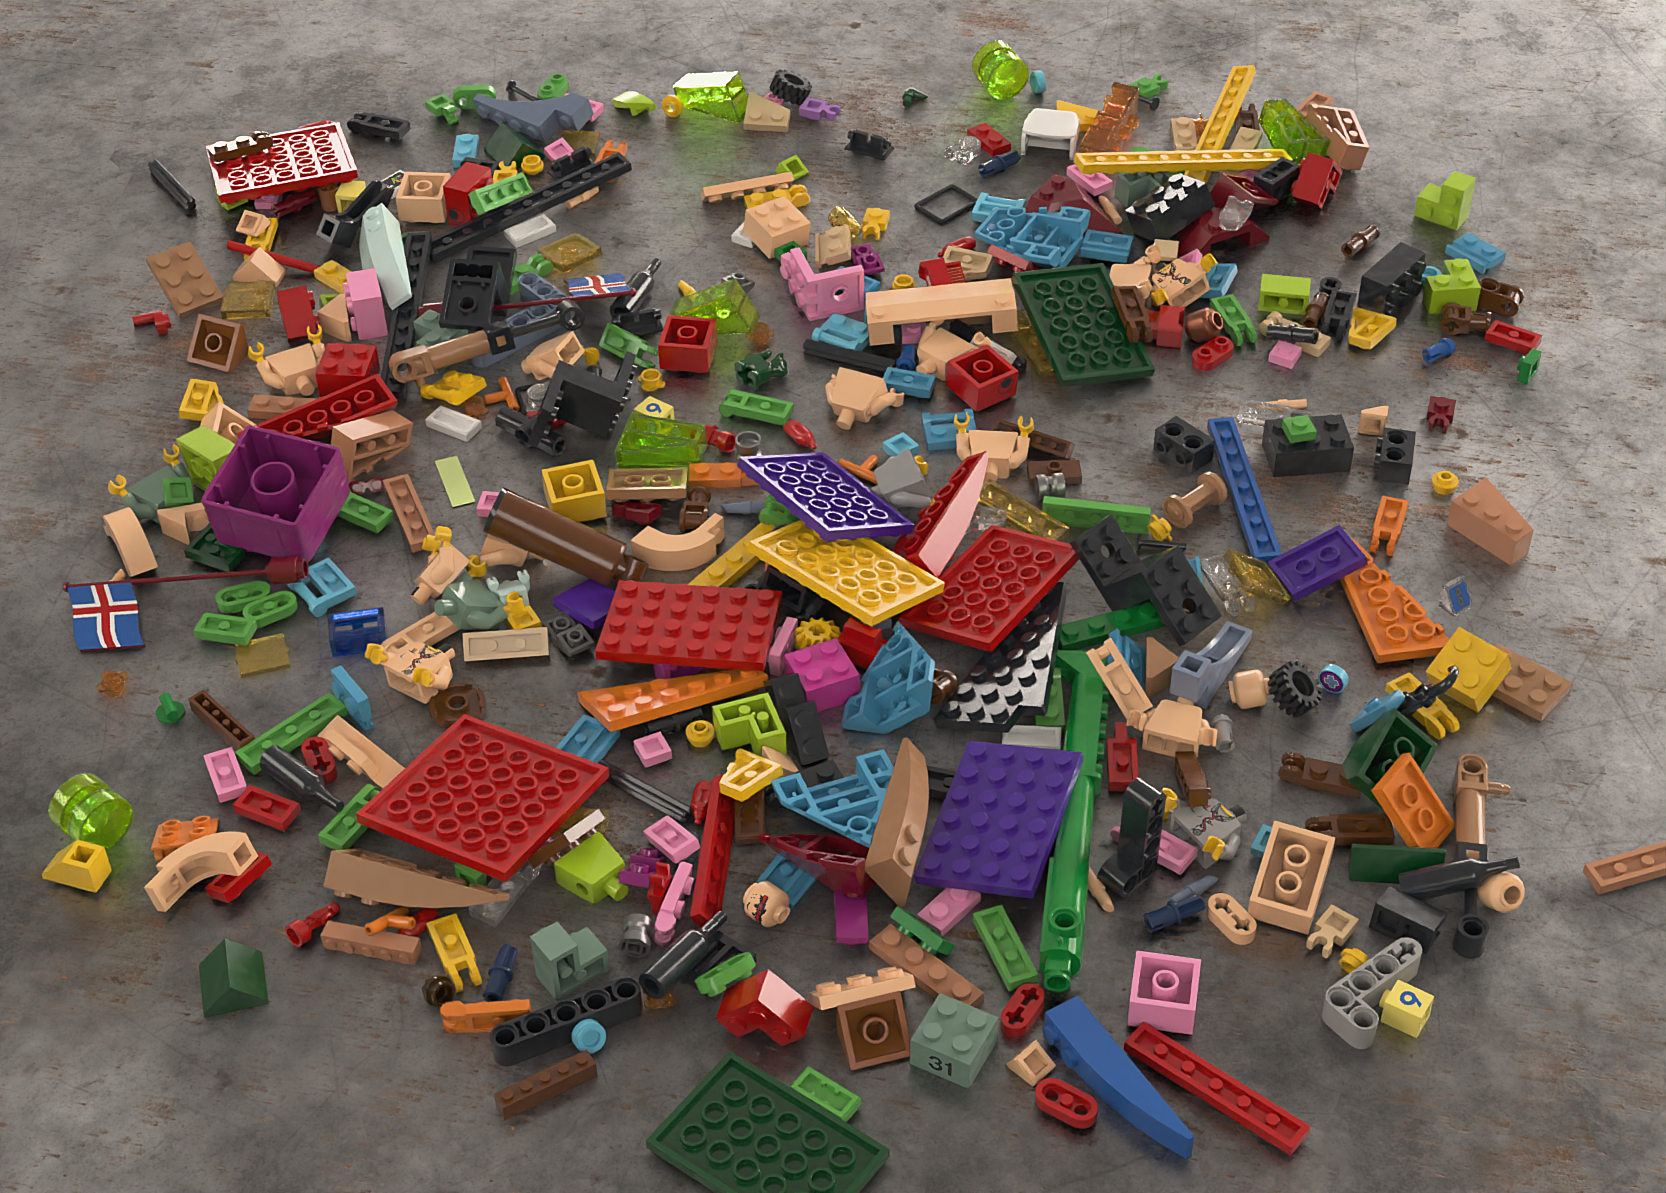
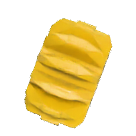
M811 617L809 622L801 621V625L796 628L794 647L796 651L838 638L841 632L839 627L834 625L833 620L825 622L823 617L820 620H815Z

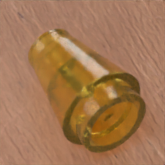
M837 206L830 212L828 221L831 227L848 225L850 235L853 237H857L861 233L862 225L845 207Z

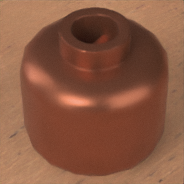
M1208 307L1193 312L1186 319L1185 332L1189 338H1192L1197 343L1214 339L1220 335L1223 328L1222 317L1217 311Z

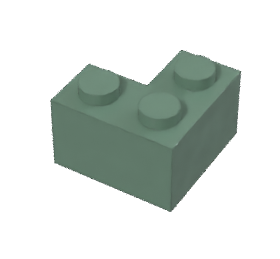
M1158 171L1157 173L1136 172L1134 174L1121 172L1116 174L1115 198L1128 209L1136 200L1150 194L1152 189L1169 181L1172 175L1167 171Z
M430 309L414 321L416 347L423 344L425 347L458 338L467 335L468 330L440 328V313ZM448 366L436 369L434 372L440 374Z
M555 922L530 936L536 977L556 1001L610 970L607 949L588 927L568 935L562 926Z

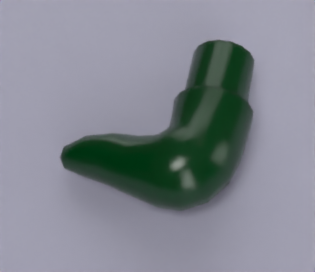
M908 88L902 97L903 106L910 107L913 98L926 99L928 96L915 88Z

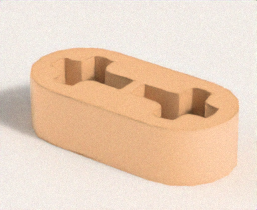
M1217 893L1209 898L1207 916L1210 921L1233 943L1238 945L1251 943L1256 934L1257 925L1255 919L1228 894Z

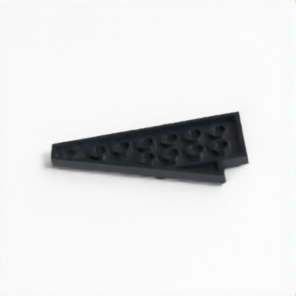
M1057 582L992 652L986 651L934 717L937 728L1009 733L1022 714L1039 716L1047 714L1067 596L1064 582Z

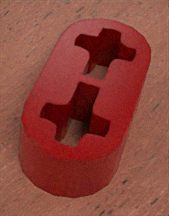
M310 737L301 745L304 762L320 774L327 785L337 777L334 758L328 750L329 746L324 738ZM313 750H318L320 754L314 755ZM324 766L326 771L321 772L319 767Z
M1026 983L1016 990L1000 1015V1030L1005 1036L1018 1039L1028 1033L1044 1008L1045 994L1040 986ZM1031 997L1035 998V1000L1031 999L1027 1006L1024 1005L1025 1000H1029ZM1018 1016H1021L1020 1022H1015L1014 1025L1009 1023L1014 1022Z

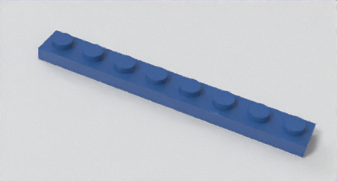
M1234 418L1208 419L1207 428L1210 437L1215 439L1214 449L1254 565L1268 564V561L1281 555L1282 552Z

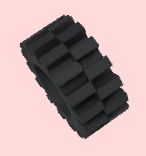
M779 69V71H776L769 88L773 95H778L777 98L784 99V102L789 101L793 105L795 103L801 105L809 96L812 85H810V81H806L807 79L801 77L800 74L796 75L793 71L788 72V70L784 69L783 71Z
M1293 660L1272 672L1269 676L1268 686L1272 687L1269 689V693L1274 694L1275 697L1272 699L1274 703H1280L1278 708L1280 710L1286 709V714L1289 716L1293 714V717H1298L1320 704L1322 688L1317 687L1320 682L1312 677L1315 675L1313 671H1307L1308 666L1305 664L1301 666V662H1294Z

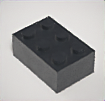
M1179 173L1171 176L1169 181L1163 185L1152 189L1151 193L1144 198L1136 200L1125 212L1134 234L1155 242V239H1169L1214 208L1215 205L1205 182Z
M1402 242L1396 245L1362 275L1357 307L1394 317L1397 311L1406 307L1408 302L1414 296H1418L1422 290L1423 284L1421 279L1426 269V263H1424L1426 252Z
M1342 414L1309 417L1317 431L1316 439L1290 443L1282 428L1283 418L1265 420L1262 446L1273 477L1349 472L1351 470L1354 446Z

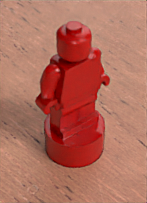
M705 425L701 429L697 427L691 429V436L698 438L697 443L706 449H709L708 446L713 445L720 451L731 453L736 447V435L728 431H716V429H719L716 425Z
M331 902L326 908H321L306 916L305 920L296 919L285 927V934L288 940L296 947H301L311 939L312 930L325 925L327 921L332 919L340 911V905L336 902Z

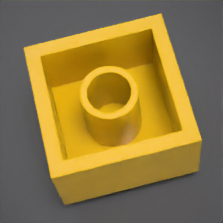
M593 460L542 470L544 494L549 509L577 522L607 517L605 493Z
M1458 627L1428 667L1426 674L1429 683L1435 685L1444 680L1450 673L1447 670L1448 667H1458V677L1445 694L1479 713L1512 668L1507 653Z

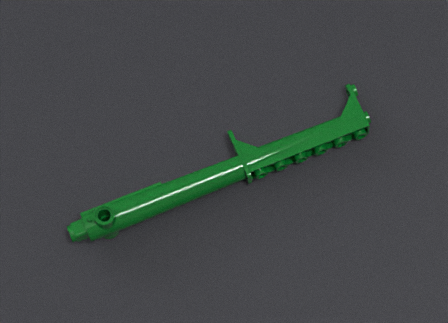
M1057 650L1055 667H1061V677L1072 686L1063 750L1082 752L1084 760L1057 832L1054 858L1050 857L1039 951V973H1044L1045 987L1055 992H1062L1069 988L1071 976L1080 971L1082 963L1094 798L1101 795L1103 764H1098V760L1104 761L1105 743H1100V740H1106V723L1102 722V720H1107L1108 703L1103 701L1109 700L1110 691L1086 654L1087 651ZM1107 657L1101 660L1104 666L1106 667L1108 665V663H1106Z

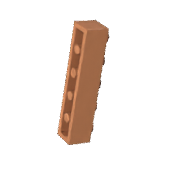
M327 921L320 935L323 948L343 951L349 954H359L365 957L380 958L385 961L400 962L402 964L416 965L422 952L420 938L386 931H380L372 936H368L364 931V927Z

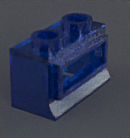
M383 607L327 614L329 643L333 657L362 654L366 652L368 644L381 645L383 641L388 639ZM377 622L378 626L364 628V623ZM352 625V630L336 631V627Z

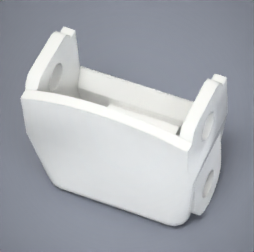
M1033 109L1028 114L1022 129L1021 155L1026 154L1028 146L1070 150L1069 158L1074 160L1080 130V119L1077 114L1069 111Z

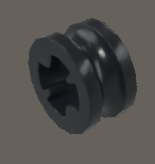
M1325 277L1320 281L1319 292L1326 293L1330 299L1332 290H1340L1342 283L1337 278Z

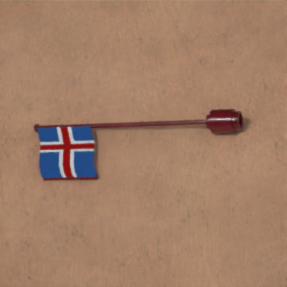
M620 273L563 279L564 283L569 286L571 297L495 305L493 311L556 304L564 300L583 301L627 295L635 297L637 292L634 288L630 289L626 285L625 277ZM442 302L426 303L418 307V318L429 309L441 313Z
M299 556L272 557L270 563L266 564V569L80 584L65 582L63 590L69 593L73 606L74 637L80 652L143 648L146 646L140 634L139 605L132 585L265 574L267 579L271 580L274 585L301 583L302 580L308 579L309 567L307 559L300 558Z

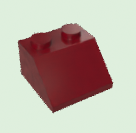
M1222 173L1210 192L1215 207L1234 211L1249 212L1274 206L1278 203L1277 199L1243 175Z

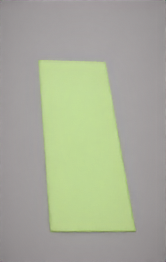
M453 456L436 460L435 464L452 507L476 502L458 457Z

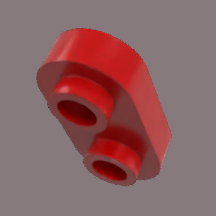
M1224 336L1211 339L1193 351L1192 366L1201 371L1214 369L1232 357L1233 342Z
M1046 1078L1037 1084L1035 1102L1042 1111L1076 1128H1088L1096 1122L1098 1103L1091 1095L1057 1078ZM1048 1098H1054V1099H1056V1100H1055V1101H1051V1100H1049Z

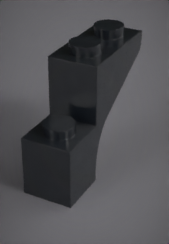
M373 180L345 211L333 215L324 213L316 235L332 244L351 248L358 228L362 226L363 215H365L368 209L376 207L381 203L388 208L395 189L379 180Z
M789 673L763 681L766 693L768 692L776 712L782 720L799 764L805 765L829 758L815 702L805 700L798 673Z

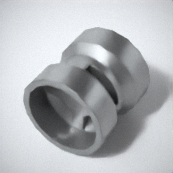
M745 431L736 436L737 463L739 457L762 456L760 450L761 437L759 434Z
M1062 472L1053 473L1052 476H1045L1044 474L1035 475L1034 485L1038 501H1043L1044 496L1065 498L1066 487Z
M630 914L623 921V934L619 940V950L626 956L641 958L648 955L650 951V938L653 935L654 922L646 915Z

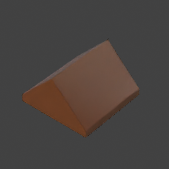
M198 314L186 361L231 373L248 355L249 348L244 326Z
M900 991L836 1007L837 1035L850 1070L910 1056V1035Z

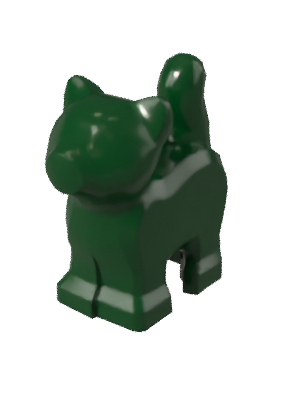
M766 349L758 354L747 355L743 360L734 363L737 380L744 384L747 378H751L752 382L748 383V386L753 391H757L761 384L768 382L772 377L782 378L788 373L787 362L783 359V353H779L770 363L766 361L771 357L772 352L770 349Z

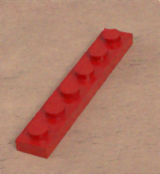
M723 774L712 778L690 918L700 927L706 924L718 911H722L734 832V798L720 793L719 782Z
M1142 1022L1124 1042V1051L1291 1156L1308 1136L1310 1125L1145 1022Z

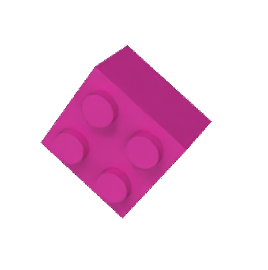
M837 638L784 655L785 675L798 673L805 700L814 701L817 712L846 704L850 696H856L860 691V675Z

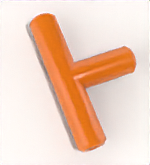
M499 378L498 382L502 391L484 395L485 404L488 405L506 400L508 407L518 412L520 407L508 378Z
M871 454L860 466L844 459L838 461V464L849 473L878 485L875 475L871 471L879 462L876 455Z
M402 906L366 924L364 931L368 936H372L388 927L412 930L415 927L416 921L413 917H408V908Z

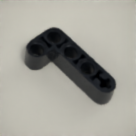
M1140 777L1134 779L1129 784L1124 794L1118 850L1103 863L1097 875V879L1122 897L1129 895L1148 878L1158 862L1166 794Z

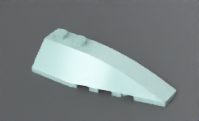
M381 203L376 207H371L363 215L359 249L362 269L375 268L381 295L393 310L411 298L412 293L399 221Z

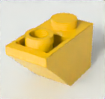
M76 840L59 851L41 875L46 880L97 893L112 869L103 846Z

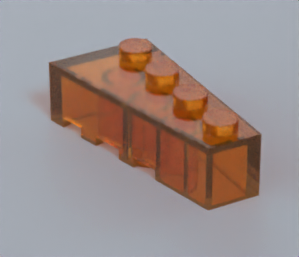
M1114 81L1111 86L1112 95L1105 97L1103 110H1098L1093 126L1090 125L1079 146V153L1121 151L1123 143L1129 140L1131 132L1137 129L1140 117L1137 116L1139 87Z

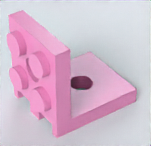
M790 249L791 259L787 261L791 274V279L788 280L789 290L791 294H795L798 307H802L809 321L827 318L833 313L841 315L864 310V270L861 265L814 275L801 249ZM845 289L842 294L835 295L836 291Z

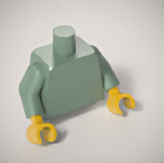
M173 444L172 446L175 455H168L165 448L163 451V459L165 462L171 463L172 468L167 465L126 490V479L122 475H117L115 479L120 486H116L110 480L108 485L109 492L113 495H120L122 497L120 499L126 508L130 507L137 518L151 519L160 524L157 510L172 508L165 507L162 488L163 478L190 477L184 464L178 460L180 450L177 445Z
M476 555L470 559V570L468 572L464 571L454 582L446 586L442 599L435 602L434 610L438 616H447L460 629L498 631L501 622L508 618L507 614L510 612L518 614L523 611V598L519 597L518 592H511L506 596L507 605L505 606L479 579H473L474 577H483L487 572L486 561L480 564V557Z

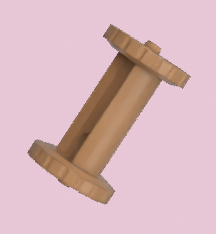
M1205 472L1200 475L1197 480L1198 487L1184 497L1170 495L1164 500L1163 511L1170 523L1180 529H1184L1192 523V513L1208 502L1212 505H1220L1226 500L1227 489L1225 484L1215 473Z

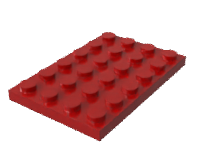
M991 525L938 578L945 582L943 592L907 609L899 617L900 624L904 628L992 652L1076 564L1079 558L1069 543Z
M619 580L595 649L596 660L764 672L783 600L782 591Z

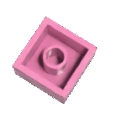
M375 268L346 273L347 283H343L352 332L357 331L359 340L388 336L382 296Z
M1136 951L1127 1025L1139 1027L1142 1022H1145L1156 1030L1192 1035L1201 959Z

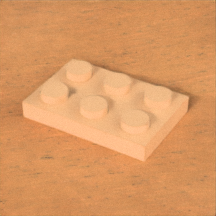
M894 966L877 970L878 976L874 977L865 976V974L847 977V983L841 985L835 984L834 981L816 985V991L808 992L810 1003L814 1007L825 1010L850 1002L915 988L916 986L913 974L903 972L902 969H896Z

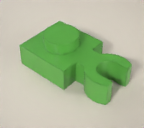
M1161 74L1154 75L1153 79L1144 77L1130 83L1128 91L1151 98L1158 95L1159 90L1167 89L1169 80L1161 81Z

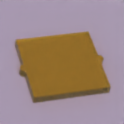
M563 131L562 138L574 151L581 147H589L592 151L590 157H595L600 131Z
M283 633L250 640L247 646L235 644L237 654L235 663L239 665L241 679L291 668L288 657L290 649L286 646Z

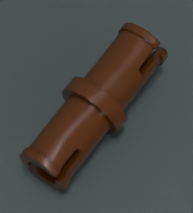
M1369 225L1362 232H1356L1351 240L1342 245L1341 251L1343 255L1353 257L1358 251L1368 248L1369 244L1379 237V229L1374 225Z
M1318 292L1315 294L1313 301L1306 307V314L1301 321L1303 322L1302 326L1307 328L1317 327L1318 321L1324 317L1325 308L1329 302V296L1326 293Z

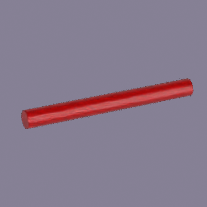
M231 240L227 243L228 250L249 256L258 249ZM264 250L281 265L313 274L314 270L320 267V265Z

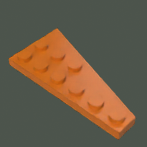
M1352 539L1366 556L1368 564L1340 578V581L1376 662L1383 663L1437 656L1449 641V638L1444 634L1445 629L1439 623L1434 624L1426 616L1427 611L1401 585L1396 586L1390 580L1391 575L1385 569L1380 570L1373 563L1374 558L1355 539Z
M731 669L670 679H655L649 682L577 693L579 703L610 732L765 687L763 681L768 680V675L763 671Z

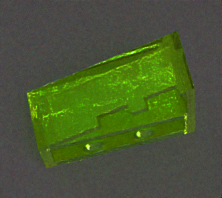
M739 71L686 74L673 86L675 95L681 98L684 108L740 123L745 118L748 97Z
M1287 99L1265 100L1258 122L1273 149H1284L1293 159V162L1300 164L1302 159L1306 158L1308 152L1323 157L1326 156L1331 140L1327 136L1321 137L1316 132L1317 127L1314 124H1307L1303 120L1304 115Z
M736 278L676 299L669 315L716 319L717 334L753 333L760 318V314Z
M630 413L615 449L618 469L664 468L701 463L708 446L705 425Z

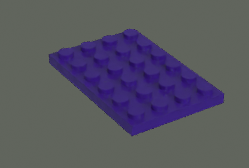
M824 452L739 457L737 467L746 473L748 478L758 483L761 489L770 493L777 502L788 508L791 514L800 518L807 527L813 529L824 541L857 540L858 538L866 537L877 539L879 536L899 537L904 534H912L914 524Z
M968 741L915 871L914 878L916 884L1033 899L1084 761L1082 752Z

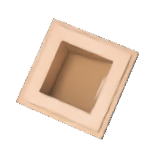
M244 210L236 231L257 237L269 226L271 221L265 215Z
M1389 406L1361 410L1358 433L1383 436Z
M1037 1040L1026 1045L1006 1063L1010 1070L1031 1086H1035L1056 1067V1064Z

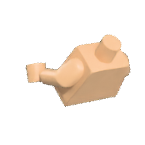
M1156 244L1146 249L1147 257L1143 256L1132 264H1113L1109 274L1114 287L1136 285L1144 306L1146 298L1149 297L1150 292L1153 290L1150 283L1152 267L1150 263L1156 264L1161 260V251Z
M944 320L930 321L929 326H925L917 349L919 365L916 367L917 372L936 375V378L946 381L949 360L987 344L991 347L990 339L985 337L982 332L974 335L973 342L976 344L974 346L941 327L936 330V326L941 325Z
M839 367L837 376L832 374V379L825 385L827 401L832 406L834 414L839 416L836 424L844 430H849L854 420L867 423L872 416L877 415L888 406H902L905 395L903 392L896 394V389L891 388L890 392H888L884 378Z
M1178 697L1177 702L1165 699L1160 702L1157 708H1152L1146 713L1138 710L1129 711L1126 726H1134V728L1140 731L1144 730L1142 749L1173 757H1175V752L1194 751L1196 758H1198L1199 745H1212L1216 747L1217 730L1211 728L1207 720L1202 719V709L1194 706V702L1182 697Z

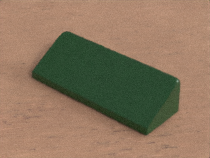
M1352 844L1348 861L1349 879L1360 882L1400 884L1398 877L1400 873L1445 863L1446 849Z

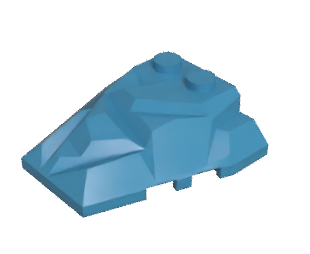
M1025 207L995 208L974 232L975 238L997 246L1041 268H1062L1069 264L1083 245V233L1089 223L1090 210L1061 207L1060 212H1047V207H1039V213H1026Z

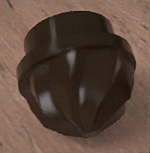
M444 975L432 976V978L426 979L425 984L421 988L425 1001L434 1007L443 1006L442 1004L451 1002L455 994V988L451 980Z

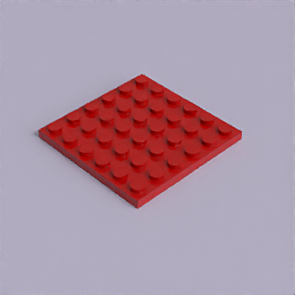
M339 122L270 134L269 136L274 140L272 148L217 163L208 154L220 204H234L242 199L257 200L269 194L278 196L291 190L299 192L313 186L326 187L330 183L335 182L349 183L353 179L358 178L355 163Z
M463 714L356 813L357 823L507 882L531 855L608 779L609 767Z

